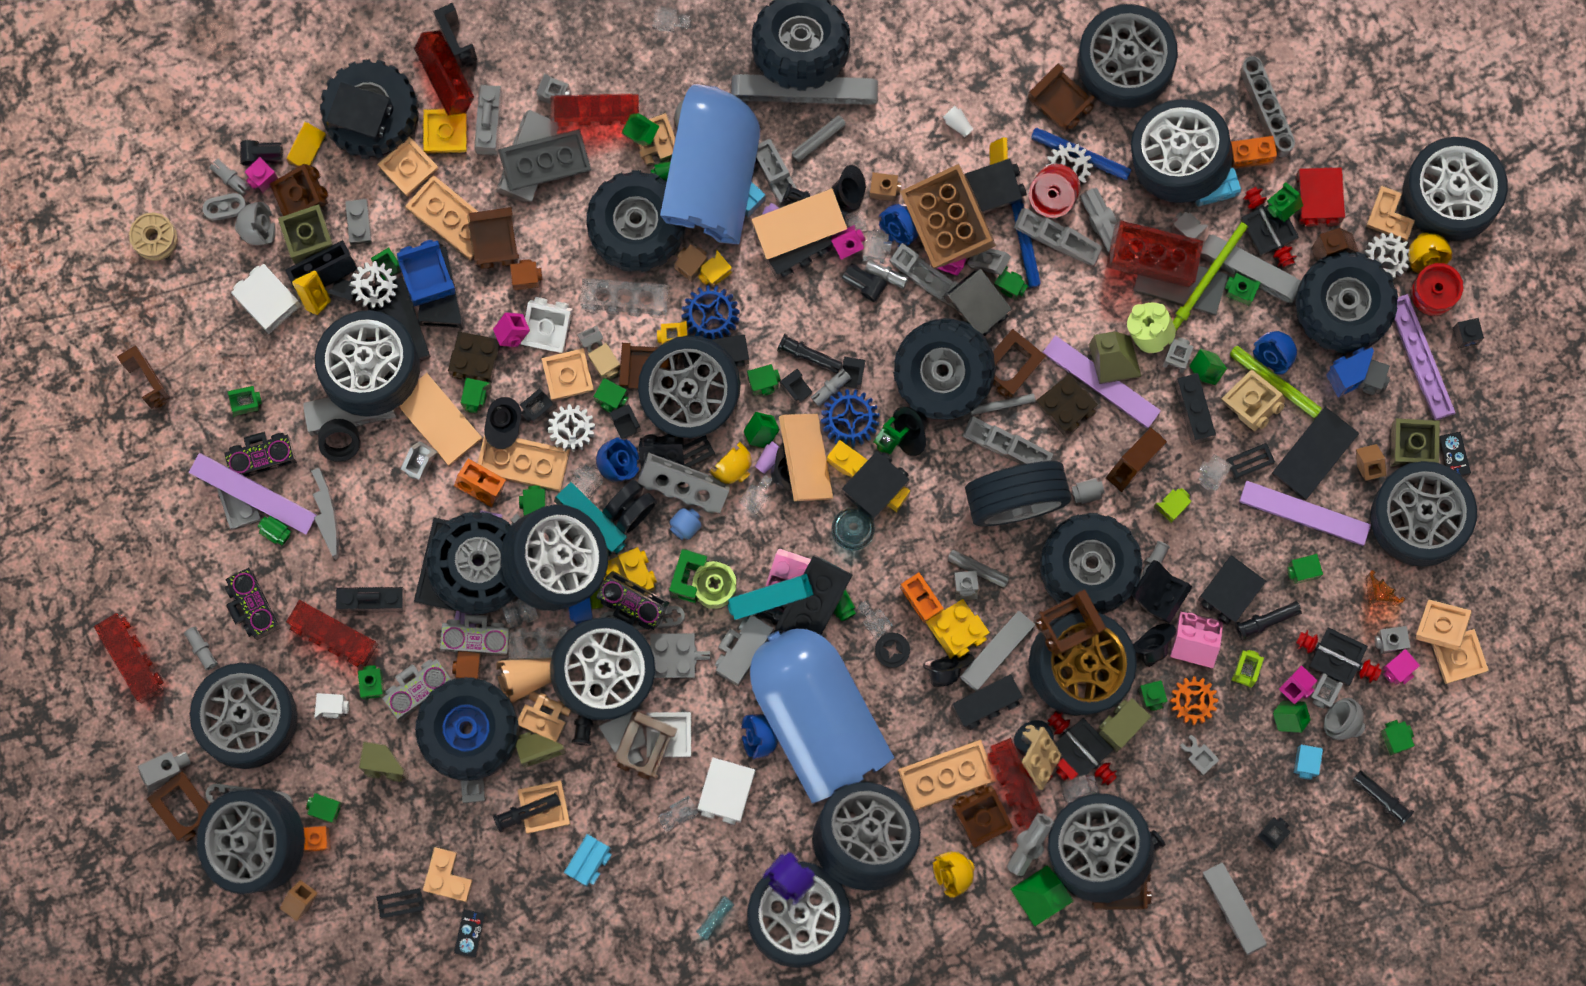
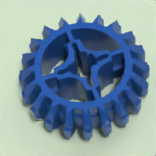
M709 285L706 286L705 292L699 287L698 295L695 292H691L692 299H685V303L689 306H682V311L686 313L681 315L682 320H687V328L690 327L688 334L691 335L696 332L695 336H703L704 338H711V340L715 339V337L723 338L722 334L730 337L731 333L728 329L736 330V326L733 323H739V318L735 315L740 314V310L735 308L738 306L737 301L730 302L733 299V295L729 294L725 297L727 290L723 289L719 293L718 286L714 287V291H710ZM714 299L709 305L699 304L704 300ZM721 303L726 306L729 312L727 320L718 312ZM694 309L703 317L700 326L693 319ZM715 309L714 316L711 315L706 319L707 313H711ZM712 324H718L719 326L722 324L717 329L708 330V327Z
M846 389L845 396L839 391L837 392L838 399L831 396L830 401L832 404L827 402L824 404V407L828 410H822L821 415L827 418L821 419V424H828L823 428V431H831L828 434L829 439L836 436L835 444L839 440H843V443L846 445L847 442H851V447L855 448V441H858L859 445L862 446L864 445L863 437L870 441L871 437L868 433L876 434V430L873 427H878L879 422L874 419H878L880 415L879 413H872L877 410V405L869 406L873 399L868 398L865 401L866 393L863 392L858 397V390H854L853 395H850L849 389ZM852 403L860 405L866 413L863 414V412L855 411ZM845 404V412L832 417L834 411L840 405ZM849 409H850V415H852V418H856V419H853L852 428H851V426H850L849 420H848V419H844V418H847ZM864 420H868L866 427L861 432L855 434V426L858 423H863ZM837 423L838 425L845 426L849 434L842 433L834 424Z

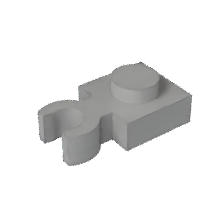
M1190 735L1188 739L1192 742V746L1186 747L1183 743L1179 746L1182 751L1191 754L1187 760L1203 776L1219 759L1205 744L1199 748L1196 738Z

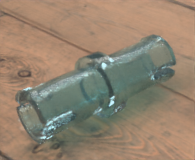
M723 896L712 912L709 911L707 919L696 932L705 940H708L717 926L722 925L724 922L723 918L734 906V903Z

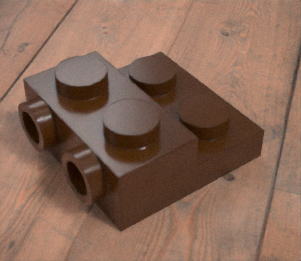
M303 164L270 183L283 216L318 204L320 208L328 204L326 198L329 197L326 188L321 186L318 181L321 176L317 168Z
M987 785L977 787L975 794L969 797L967 795L960 796L955 800L956 804L952 805L973 848L1013 828L995 789L991 785L988 787Z

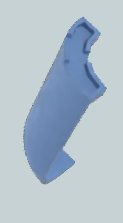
M693 84L688 89L681 108L660 214L667 224L680 225L692 229L697 225L704 228L703 233L712 236L719 243L740 244L760 139V127L756 115L745 102L735 95L718 87Z
M792 629L781 634L779 631H776L767 636L768 641L756 650L752 658L750 677L753 692L812 803L832 796L836 792L835 790L845 785L862 781L864 774L871 770L876 772L894 759L842 658L829 641L821 635L806 629Z

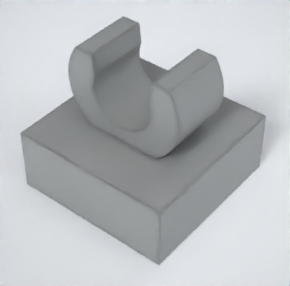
M597 325L577 334L583 347H586L589 353L592 352L591 345L593 343H598L599 347L603 345L601 342L603 336Z
M483 778L474 781H461L463 803L486 801Z

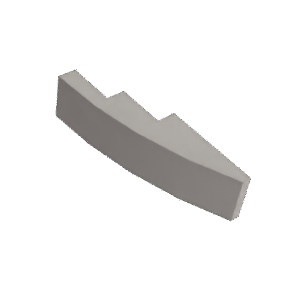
M768 139L758 145L756 160L780 207L792 204L787 200L785 202L782 201L789 183L794 188L796 186L771 139Z
M1027 208L1021 209L1014 226L1015 229L1029 237L1091 266L1095 265L1102 249L1101 245L1072 228L1063 227L1047 217L1042 218Z
M974 416L970 417L962 437L1021 465L1051 461L1053 453L1017 434L1012 435Z
M317 468L311 472L320 491L314 493L313 497L322 514L314 517L333 558L336 560L339 558V531L336 511L323 472L320 468Z
M1018 611L963 672L960 678L977 691L1033 629L1035 624Z
M1220 863L1204 871L1203 876L1214 893V898L1222 909L1226 921L1247 956L1267 946L1257 923L1224 864Z

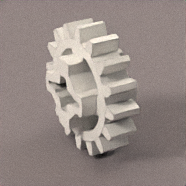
M1070 143L1067 144V148L1060 144L1059 151L1053 149L1054 157L1048 156L1047 158L1051 161V164H1055L1056 159L1060 155L1062 158L1061 164L1066 165L1065 157H1067L1070 163H1075V166H1073L1075 173L1078 167L1084 164L1083 172L1078 178L1079 181L1086 183L1084 176H1091L1087 168L1093 167L1092 164H1087L1091 156H1084L1086 149L1079 151V144L1071 148ZM1068 152L1077 153L1080 157L1076 159L1069 157Z
M1382 233L1380 239L1376 236L1373 237V243L1369 242L1366 247L1369 250H1365L1364 254L1374 260L1375 251L1377 253L1376 260L1382 264L1381 267L1388 268L1384 270L1389 272L1394 280L1396 274L1399 277L1402 276L1403 270L1406 271L1409 267L1406 264L1410 263L1407 256L1409 249H1405L1407 241L1401 243V236L1394 239L1393 233H1390L1388 237ZM1399 253L1401 254V263H1399L1398 259ZM1384 255H1391V258H1385Z
M376 261L373 262L372 266L366 262L364 269L360 266L357 268L359 274L353 273L351 276L355 279V281L350 282V286L355 287L351 294L358 295L355 301L362 300L363 307L369 303L371 309H374L375 304L382 308L383 301L389 304L391 302L389 296L394 297L396 295L392 291V289L398 287L397 284L392 282L396 279V276L389 275L392 271L391 268L387 271L384 270V263L377 267ZM370 272L368 279L360 280L362 275ZM379 273H381V274L386 278L387 281H384V280L379 276ZM373 278H374L375 284H376V285H379V286L375 289V291L372 290V289H373L372 286H369V284L372 282ZM361 290H364L368 294V297H366L361 292ZM380 291H387L383 297L377 299Z
M568 404L567 410H564L562 406L559 407L560 413L553 412L554 419H549L551 427H548V433H553L550 436V440H557L555 446L558 448L563 445V451L565 452L568 447H571L572 452H575V447L577 446L583 450V443L590 444L588 437H594V432L591 430L595 429V424L590 423L593 421L592 415L587 416V409L581 412L579 405L572 409L571 404ZM574 416H577V417L581 418L582 420L579 421V420H578L577 418H575ZM570 421H572L574 427L573 435L569 431ZM580 434H584L580 439L576 440Z

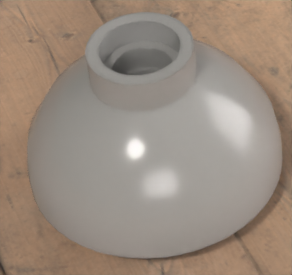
M1344 698L1334 703L1325 716V733L1336 740L1359 737L1365 730L1362 707L1352 698Z

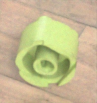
M1150 302L1137 304L1132 308V312L1128 317L1127 327L1133 341L1142 351L1147 353L1160 352L1164 350L1163 347L1168 343L1171 344L1173 342L1176 328L1163 304Z
M711 561L705 563V566H700L694 574L692 586L697 588L696 599L703 606L709 609L722 608L728 605L729 598L736 595V577L729 566ZM712 581L719 583L718 589L710 588Z

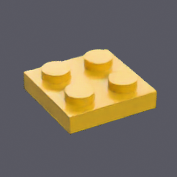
M423 110V151L425 153L467 152V110Z

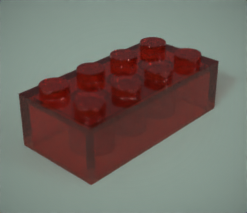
M1120 220L1114 226L1106 267L1190 287L1196 282L1203 240Z

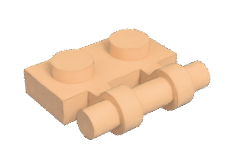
M666 113L649 119L660 126L653 139L655 146L639 145L641 150L639 153L641 159H644L646 166L654 164L652 156L658 154L660 161L672 158L675 136Z
M536 692L530 693L528 699L536 703L534 707L524 705L518 718L519 726L557 742L566 722L558 718L560 714L569 717L571 710L561 701L556 702L547 698V695L542 692L540 694ZM544 705L554 710L552 715L540 711L542 706Z

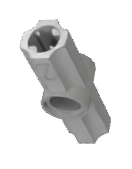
M1092 188L1080 195L1081 201L1089 214L1092 228L1096 233H1099L1108 252H1115L1125 246V240L1116 225L1115 215L1109 207L1107 208L1098 189Z
M1038 813L1029 829L1018 835L1016 841L1019 846L1007 865L1010 872L1017 876H1023L1032 860L1043 854L1044 847L1042 843L1054 824L1050 817Z

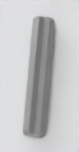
M839 115L792 151L793 158L797 162L804 159L845 126L844 119Z
M952 550L948 556L949 562L967 571H977L978 576L1001 587H1006L1009 581V576L955 550Z

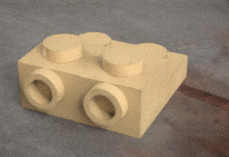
M1250 370L1221 398L1222 403L1235 412L1239 419L1254 432L1258 428H1265L1269 422L1268 418L1273 413L1279 414L1283 410L1285 403L1283 394L1253 370Z

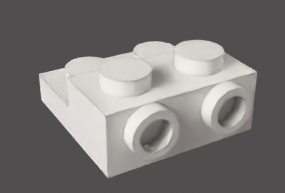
M535 297L534 301L530 300L525 316L530 331L521 342V345L563 353L573 309L568 308L569 304L563 302H556L555 305L547 304V299Z

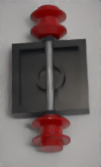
M1251 188L1245 192L1246 196L1243 200H1249L1250 204L1247 208L1255 209L1256 211L1241 217L1240 220L1248 226L1246 231L1259 257L1276 250L1273 258L1279 259L1280 262L1277 266H1283L1284 269L1290 267L1295 263L1294 260L1297 256H1292L1290 252L1293 248L1285 245L1298 240L1299 236L1290 218L1283 222L1279 217L1275 218L1269 213L1268 205L1264 207L1267 197H1261L1260 193L1263 189Z
M1329 627L1326 628L1320 643L1318 642V635L1310 636L1308 635V630L1305 633L1300 632L1296 640V644L1299 645L1298 650L1304 647L1307 649V654L1313 650L1316 651L1309 668L1321 674L1324 673L1346 686L1351 685L1356 671H1359L1360 679L1365 676L1368 677L1369 683L1373 680L1377 681L1382 669H1379V663L1373 666L1371 665V659L1364 661V663L1361 662L1368 647L1367 645Z
M1054 713L1047 721L1050 723V727L1053 726L1055 728L1054 735L1061 733L1064 735L1055 743L1061 753L1060 759L1063 758L1078 773L1077 777L1080 780L1095 769L1094 778L1100 777L1102 779L1101 786L1104 783L1108 786L1117 778L1115 773L1118 770L1112 771L1109 768L1110 762L1104 763L1101 766V761L1114 749L1084 717L1070 729L1068 727L1071 720H1064L1062 718L1064 713Z

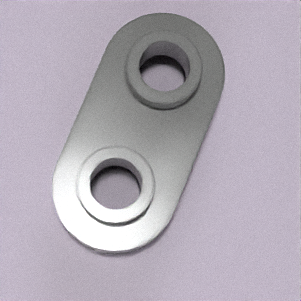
M232 193L206 200L202 209L204 215L209 220L218 221L238 216L239 211L246 206V201L240 194ZM234 203H239L237 209L232 208ZM218 208V212L215 214L211 213V210Z

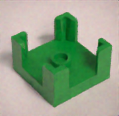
M685 549L681 550L669 589L671 598L696 605L697 588L684 584V582H688L691 570L697 571L700 566H705L707 556Z

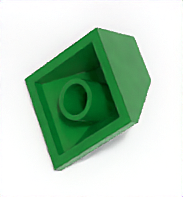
M1048 865L1010 889L1034 927L1074 902L1063 883Z

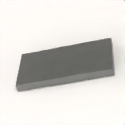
M580 129L498 150L509 191L591 171Z
M1145 249L1133 291L1184 306L1209 268ZM1218 271L1192 309L1216 316L1228 274Z

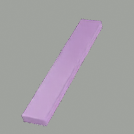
M1408 294L1400 296L1397 300L1398 309L1394 323L1434 421L1455 414V410Z
M1056 335L1043 351L1047 358L1148 429L1161 412V410L1120 381L1099 384L1094 362Z
M201 453L198 454L189 471L190 474L304 534H307L314 521V517L317 516V514Z
M1249 481L1245 482L1239 500L1242 504L1364 546L1371 524Z

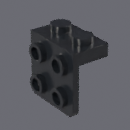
M649 434L640 438L639 456L641 469L648 453L685 466L683 454L684 438L671 434L657 437L656 435ZM666 475L657 476L660 480L668 479Z
M1153 560L1134 589L1132 597L1151 616L1170 624L1192 589V586L1188 582L1172 576L1160 562Z

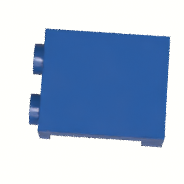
M427 240L422 242L421 246L415 248L408 246L402 248L397 253V260L413 307L455 294V287L450 279L438 241Z

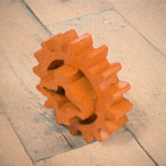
M1195 676L1192 677L1191 682L1184 678V685L1177 683L1178 691H1171V694L1175 696V698L1169 700L1170 703H1175L1171 711H1178L1176 718L1178 719L1183 716V723L1185 724L1189 720H1191L1192 725H1195L1197 720L1203 724L1205 722L1204 717L1210 719L1212 717L1210 711L1215 712L1217 710L1213 706V704L1219 702V699L1213 698L1217 691H1210L1209 688L1212 684L1204 685V678L1197 682ZM1188 687H1198L1200 690L1192 691ZM1200 694L1201 696L1198 698L1197 704L1195 703L1188 708L1187 706L1190 704L1191 698L1197 697ZM1180 695L1184 698L1183 707L1180 705ZM1205 695L1208 697V706L1204 703ZM1189 711H1197V712L1200 713V714H1199V715H1190V714H1188V712H1189Z

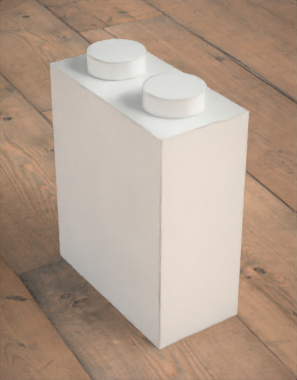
M265 264L255 267L250 272V276L244 281H239L231 292L268 334L301 306L299 301Z
M712 757L697 808L698 811H701V816L714 819V815L722 817V822L735 825L736 822L741 823L755 775V769Z

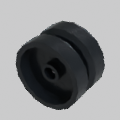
M636 480L626 484L610 500L602 512L611 522L618 520L617 527L625 535L632 532L657 504V500L650 493L641 496L643 486L638 484Z

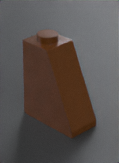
M1342 228L1319 234L1311 247L1316 262L1323 257L1334 256L1342 251H1347V253L1359 252L1353 234Z
M1150 428L1121 457L1106 479L1119 491L1123 492L1159 453L1167 441L1158 432Z

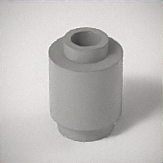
M1096 478L1076 483V486L1071 487L1075 503L1081 502V504L1096 501L1102 499L1101 494H1105L1102 481L1098 482Z

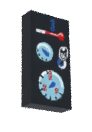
M1461 431L1439 436V444L1445 466L1450 467L1461 476L1470 475L1471 471Z
M463 909L454 954L477 957L485 913Z

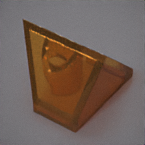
M1374 570L1367 574L1368 607L1399 606L1406 600L1403 596L1400 599L1393 593L1396 590L1389 587L1384 579L1381 581L1377 580L1373 576L1376 573Z

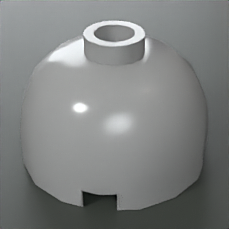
M255 202L246 205L239 211L235 229L246 243L266 245L274 240L275 223H270L269 216L273 215L268 205L264 202Z

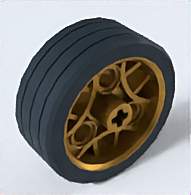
M1080 612L1057 618L1049 623L1058 641L1065 639L1064 635L1068 633L1069 637L1088 627ZM1098 613L1106 629L1097 636L1087 640L1085 647L1079 644L1065 651L1063 655L1055 656L1053 652L1048 650L1045 643L1046 638L1042 632L1038 633L1031 646L1028 663L1033 686L1044 702L1061 713L1073 716L1100 713L1111 709L1121 702L1131 689L1137 668L1136 652L1126 631L1115 620L1104 614ZM1104 645L1108 651L1109 657L1106 659L1101 653L1100 646ZM1062 668L1067 671L1066 679L1061 676ZM1098 671H1101L1103 674L1102 682L1097 677ZM1077 684L1086 685L1084 698L1078 697ZM1094 691H1097L1099 694L1094 697Z

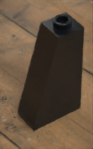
M439 243L450 279L455 287V294L419 305L418 322L420 326L463 329V320L447 248Z

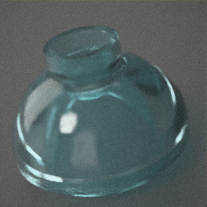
M846 508L835 516L831 528L832 536L835 542L846 550H861L872 541L875 534V524L859 508ZM851 523H856L858 525V528L856 530H851L849 528V525Z

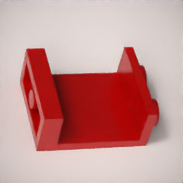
M1342 167L1299 169L1296 173V183H1299L1303 203L1301 217L1298 220L1299 224H1305L1306 227H1314L1326 223L1327 226H1337L1339 223H1342L1345 218Z

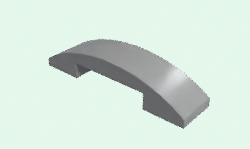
M901 243L889 261L924 290L955 308L952 303L946 302L943 295L957 285L958 282L951 281L919 258L920 255Z

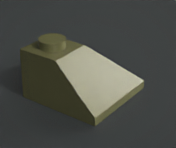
M1115 331L1093 336L1089 343V348L1099 384L1141 377L1131 336Z
M527 732L518 736L519 740H517L516 748L524 768L566 754L562 744L538 734L531 735V732Z

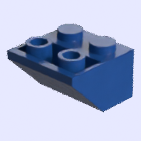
M1362 347L1353 352V355L1348 359L1345 356L1341 357L1330 366L1326 376L1338 398L1356 390L1365 380L1374 352L1372 347L1367 350Z

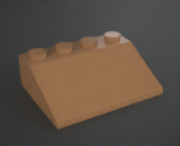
M960 164L900 191L934 269L978 255L996 246Z

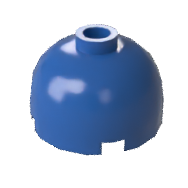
M893 204L879 214V217H881L879 226L883 234L891 243L894 240L899 243L898 247L901 243L906 246L910 245L919 236L905 204Z
M1280 331L1265 333L1253 345L1255 346L1253 355L1256 360L1267 368L1270 367L1272 370H1275V374L1286 373L1292 367L1297 357V347L1289 335Z
M620 437L604 443L596 455V465L599 473L612 482L629 480L639 471V467H637L639 454L635 446L627 439H619Z
M764 714L745 715L742 721V729L746 728V736H742V741L747 755L753 757L752 759L770 755L776 749L778 739Z

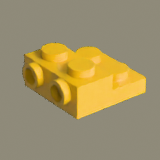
M638 547L608 560L606 576L615 571L650 592L655 590L654 584L657 583L653 571L648 572L645 565L649 563L645 551L640 552Z
M961 599L926 622L950 659L956 655L958 658H961L970 651L968 648L974 644L976 647L987 641L986 636L990 633L978 614L975 616L964 599Z

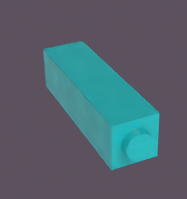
M572 482L555 497L554 502L557 505H568L579 509L596 523L605 538L609 556L614 552L618 554L626 546L624 542L627 536Z
M807 574L729 598L728 609L730 614L734 616V619L737 620L813 595V591Z

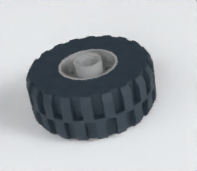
M364 59L362 63L358 64L354 61L349 63V67L346 69L340 68L337 70L335 78H330L326 83L328 88L323 90L321 95L322 103L320 104L322 121L330 138L334 140L341 150L345 149L348 154L354 157L357 154L361 155L362 159H370V156H376L377 159L383 158L385 153H391L396 150L400 144L406 142L409 135L414 134L416 130L415 123L419 119L418 100L408 78L404 73L401 74L395 66H386L385 62L380 60L373 63L370 59ZM341 82L390 98L394 110L391 118L386 120V133L383 138L380 137L378 143L374 142L372 138L341 128L334 130L328 127L326 121Z

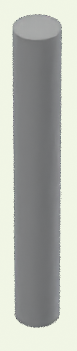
M1033 393L982 404L971 411V414L977 415L1035 402V396Z

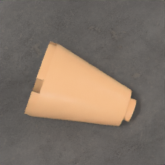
M551 658L501 660L496 662V670L501 669V674L497 676L501 691L509 698L511 703L551 683Z

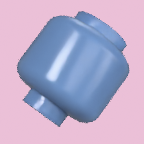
M681 508L669 521L671 526L669 530L680 540H690L702 527L701 522L698 520L701 516L693 508L689 511Z

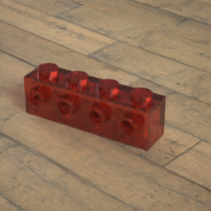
M440 30L422 32L414 50L447 115L467 113L475 97Z
M639 94L550 95L551 121L557 122V126H570V122H578L579 126H589L591 121H599V125H612V121H620V124L625 125L630 114L639 113Z
M300 599L286 621L291 626L289 630L299 636L304 633L310 637L308 641L319 647L321 644L329 647L328 652L337 657L340 654L348 658L346 662L357 668L359 665L364 667L367 665L378 646L376 641Z
M115 613L93 626L137 702L142 704L164 691L162 677L158 672L154 673L151 665H153V662L147 653H142L139 648L142 646V643L136 634L132 636L129 631L131 624L125 616L121 617L118 613Z
M1009 738L990 746V753H987L991 765H996L999 773L996 774L1000 786L1005 785L1008 792L1005 794V798L1010 807L1014 806L1017 813L1014 815V819L1018 827L1022 826L1023 830H1027L1036 815L1044 813L1013 741Z

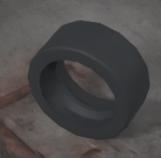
M345 419L327 421L318 432V447L321 454L334 462H343L354 457L360 448V437L357 427L351 421ZM343 432L351 436L352 442L343 448H333L326 443V438L333 433Z

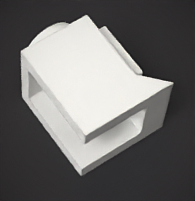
M317 693L316 720H319L321 717L341 719V716L348 714L349 701H346L344 695Z

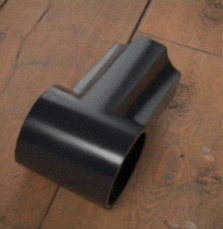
M256 140L241 141L240 164L251 166L259 157L264 162H283L282 142L259 143Z
M853 263L848 266L842 277L843 281L859 290L862 296L874 303L877 302L888 285L875 274L870 275Z

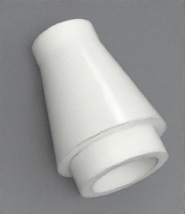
M954 106L943 116L946 121L945 123L962 134L964 138L974 129L961 108L958 109Z

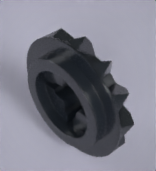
M887 633L878 639L875 646V654L880 663L886 667L896 668L903 665L909 658L910 645L901 634ZM894 642H897L896 650L902 654L894 653L891 659H889V651L883 647H892Z

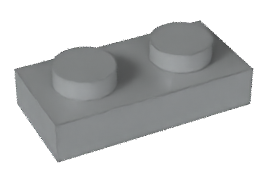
M367 199L345 201L350 245L372 242Z
M989 249L970 257L967 264L974 269L981 268L983 271L1001 275L1011 256L1004 251Z

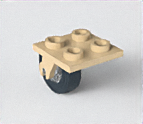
M1033 720L1025 723L1017 730L1014 736V744L1018 752L1025 756L1022 763L1039 790H1043L1060 760L1061 753L1053 742L1054 734L1050 726L1042 720Z

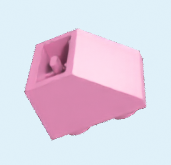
M778 549L766 586L803 575L811 559Z
M1180 611L1170 657L1213 668L1220 650L1223 623L1213 618L1208 619L1193 613Z

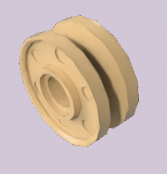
M152 212L141 215L133 222L129 231L130 243L135 251L144 259L151 261L163 260L176 249L178 242L177 231L170 220L162 214ZM158 233V237L155 240H149L151 234Z

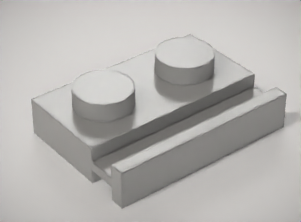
M217 488L231 530L262 520L257 508Z

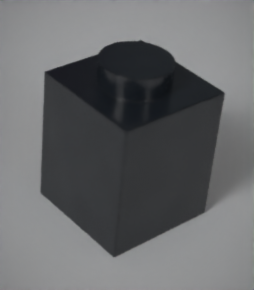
M1479 318L1457 322L1452 328L1458 349L1477 345L1484 339Z

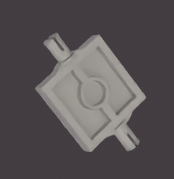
M695 633L650 634V646L655 658L654 678H695L697 660H710V656H702L710 655V651H697L695 647Z

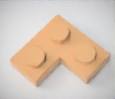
M1381 186L1366 227L1387 235L1393 233V237L1401 236V240L1406 242L1415 220L1395 213L1402 193Z
M435 847L423 891L467 902L473 880L451 875L457 853Z

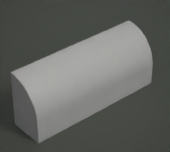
M528 110L522 117L513 145L556 135L560 123ZM503 170L495 192L515 200L531 202L538 185L509 191Z
M329 397L303 403L307 429L311 436L318 435L321 426L333 419H345L351 421L355 426L396 418L395 409L378 416L365 417L353 415L340 409Z

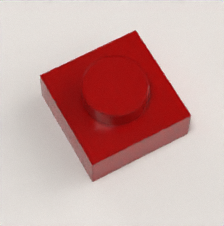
M1063 758L1057 763L1056 768L1058 770L1055 772L1063 781L1067 779L1071 782L1078 775Z

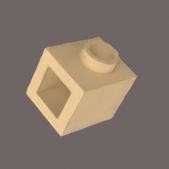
M607 343L588 354L589 360L602 380L603 378L612 379L619 374L620 363Z

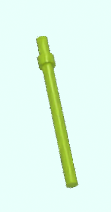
M1242 222L1239 224L1184 306L1180 307L1175 313L1177 316L1173 323L1176 331L1182 322L1186 321L1191 315V309L1247 230L1248 226Z

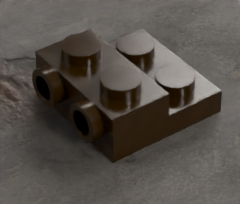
M458 331L448 368L452 378L458 380L470 378L492 383L500 349L498 340Z
M1070 374L1036 400L1037 405L1063 435L1066 432L1071 434L1080 426L1079 422L1084 418L1089 420L1097 413L1095 409L1098 404L1085 389L1079 386Z

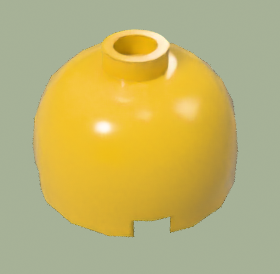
M1422 233L1410 244L1408 258L1412 270L1420 273L1426 266L1434 263L1448 264L1452 260V251L1444 237L1433 233Z
M741 442L737 443L739 447L737 450L733 447L716 463V470L713 468L709 470V473L722 483L732 484L737 480L742 483L750 475L748 470L752 464L750 452Z
M954 851L935 856L934 859H937V861L933 862V871L939 886L943 883L947 889L943 892L950 898L966 892L972 885L975 868L972 861L961 853Z

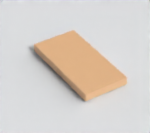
M433 175L405 207L471 262L474 257L467 215L468 213L478 211Z
M833 189L751 219L766 260L847 229Z
M428 373L418 380L412 394L403 404L398 406L429 444L438 451V454L448 466L452 465L482 440L479 433Z
M818 414L779 416L794 501L832 499L833 493Z
M484 435L478 464L506 479V481L528 486H541V489L561 492L570 449H567L565 452L561 447L557 448L556 446L516 438V441L508 448L497 449L487 442Z
M981 740L898 769L909 803L914 811L975 790L981 785H989L996 782Z

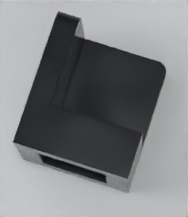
M341 278L335 281L333 288L328 289L327 294L330 298L354 306L358 295L351 294L355 287L350 286V282L355 281V279L351 278L348 281Z
M844 356L842 368L852 379L842 387L861 390L865 360Z
M798 368L780 381L781 388L795 406L812 394V390L803 380V375Z
M629 404L609 413L622 440L641 431V427Z

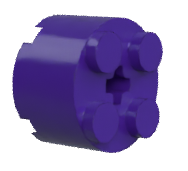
M787 852L786 855H779L763 873V878L769 877L771 880L769 883L770 887L785 900L793 899L792 904L797 905L814 886L813 878L815 874L809 868L801 867L797 863L798 859L792 853Z

